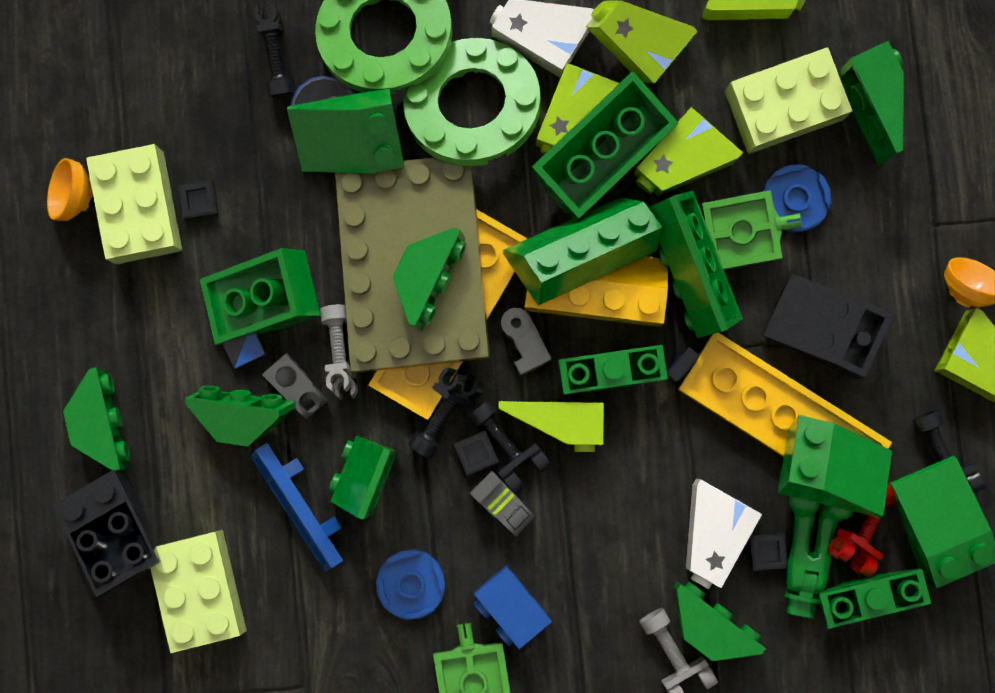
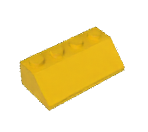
M645 256L539 306L527 290L524 310L660 327L664 324L668 267L664 265L661 258Z

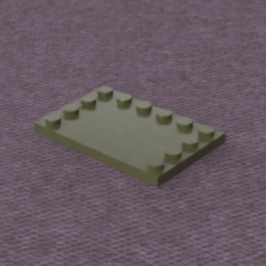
M431 157L404 161L403 168L371 174L335 173L351 372L361 373L490 358L473 167L454 165ZM455 227L461 230L465 236L466 250L459 262L454 261L449 272L452 275L450 284L444 294L439 293L434 303L437 309L432 322L428 326L424 325L420 332L408 323L392 276L407 245Z

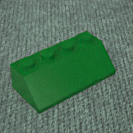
M632 71L531 168L546 192L570 218L579 219L679 123Z
M694 191L675 195L648 207L663 227L659 240L662 247L659 249V253L664 265L671 269L674 280H672L674 293L678 299L683 300L687 312L684 313L688 328L691 331H695L697 338L728 330L743 320Z
M619 198L583 214L579 219H571L503 250V255L539 306L656 252L663 227L643 201Z

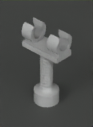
M328 305L320 309L322 324L328 325L330 328L333 364L325 365V372L328 374L326 385L340 400H342L341 386L344 385L346 392L351 387V397L354 399L358 393V386L352 380L356 378V373L351 372L350 366L346 362L342 331L343 324L347 323L346 305Z
M664 608L649 613L639 621L647 635L654 634L665 654L669 657L668 659L672 666L676 669V672L661 680L668 693H684L679 683L695 673L698 674L707 689L718 684L715 675L702 656L690 664L686 663L678 646L667 630V624L670 622V619Z

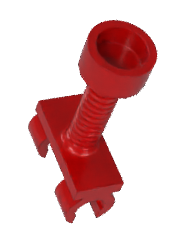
M890 483L887 485L884 513L889 505L897 506ZM867 515L868 517L865 518L866 520H864L858 535L839 528L836 532L838 536L829 545V553L835 558H841L846 562L854 555L856 548L860 553L853 558L851 568L859 575L862 573L869 578L876 572L878 560L881 561L884 555L869 545L870 537L873 536V531L876 530L875 528H877L878 522L882 518Z

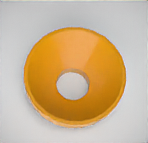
M63 158L55 167L49 183L47 209L51 219L68 221L77 216L81 211L84 212L88 209L93 191L90 178H88L83 166L77 161Z
M962 257L953 258L948 262L944 271V278L949 288V294L955 298L957 303L967 308H980L981 306L995 304V271L978 261Z

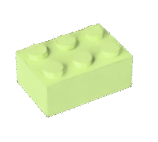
M828 47L732 81L725 90L748 154L840 122L852 112Z
M152 144L86 158L106 260L114 264H121L183 251L165 156L159 147Z
M223 530L156 546L161 562L151 567V572L170 653L240 636L247 631Z

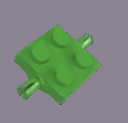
M771 190L702 203L705 222L724 270L782 260L783 255L780 243L782 231L803 227L802 221H796L801 220L800 213L779 217L774 208Z
M465 623L467 637H465L463 624L457 625L460 646L453 650L433 654L439 693H511L503 643L498 642L486 645L474 643L472 623Z

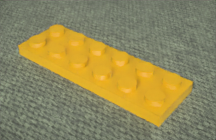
M477 210L486 318L488 320L515 273L503 255V250L527 238ZM463 361L376 371L369 386L429 420L443 397L432 387L435 382L439 383V376L444 369L450 367L458 371Z
M720 333L711 335L699 354V358L692 365L677 389L783 457L788 429L799 415L835 423L887 449L892 443Z

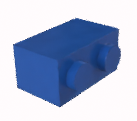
M507 565L474 592V595L477 597L474 605L486 619L492 616L500 625L496 631L508 646L514 643L519 649L522 648L552 622L548 614Z

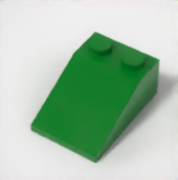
M889 41L850 58L838 71L852 108V113L878 166L885 164L903 151V61L899 52L896 49H892Z
M390 88L287 107L302 172L371 174L404 167L402 147Z
M280 248L199 279L215 345H221L223 342L254 334L260 335L291 327L321 316L305 250Z
M799 415L788 429L778 493L882 518L892 451L835 423Z
M356 436L354 442L348 440L341 457L342 460L346 461L341 474L335 473L328 492L333 493L330 502L362 520L372 516L397 451L360 436Z
M954 455L890 483L918 569H923L924 577L936 588L995 564V540L992 530Z

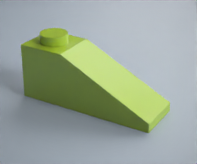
M499 401V410L566 445H574V452H595V445H603L604 403Z

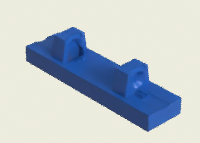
M268 443L256 449L250 458L323 571L327 572L343 561L328 538L342 528L335 516L320 525L291 481L292 478L304 470L297 458L282 466Z

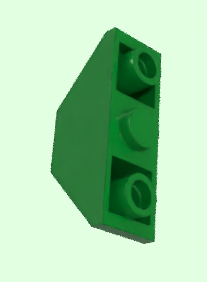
M455 227L407 245L392 276L408 323L420 332L424 325L428 326L432 322L437 309L434 303L439 293L444 294L452 278L449 272L454 261L459 262L466 250L465 236L461 230Z
M663 345L558 360L563 395L627 387L668 379Z
M91 368L63 411L70 444L111 470L128 469L127 461H130V450L125 440L122 441L119 427H122L123 422L118 407H114L111 394L115 393L113 379L109 373L106 374L105 369Z
M203 386L199 388L198 392L185 397L187 407L216 442L246 447L264 438L296 408V401L282 400V396L278 394H266L260 397L251 395V392L248 390L220 391L218 386Z
M923 569L875 574L869 578L863 577L846 581L818 593L828 629L931 604Z
M678 581L674 584L673 591L679 632L685 641L712 661L761 655L764 653L766 648L758 643L762 637L746 624L741 629L733 624L730 620L734 615L718 603L712 608L704 602L702 598L705 596V593L688 581L685 587Z

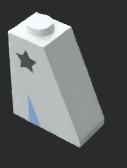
M508 0L505 7L501 5L497 7L490 19V23L493 25L492 37L514 48L523 56L561 78L566 63L570 64L590 32L586 26L592 19L591 14L594 9L528 0Z
M695 479L692 485L686 568L694 573L691 579L707 589H710L712 583L722 588L762 514L701 479Z

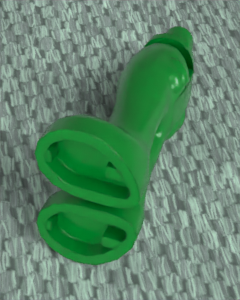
M789 496V506L794 512L795 522L786 572L787 590L784 596L789 598L786 613L814 618L816 604H821L819 597L816 595L825 590L829 577L832 556L829 553V545L834 539L839 522L851 518L854 512ZM819 509L814 550L810 552L809 543L811 530L815 520V514Z

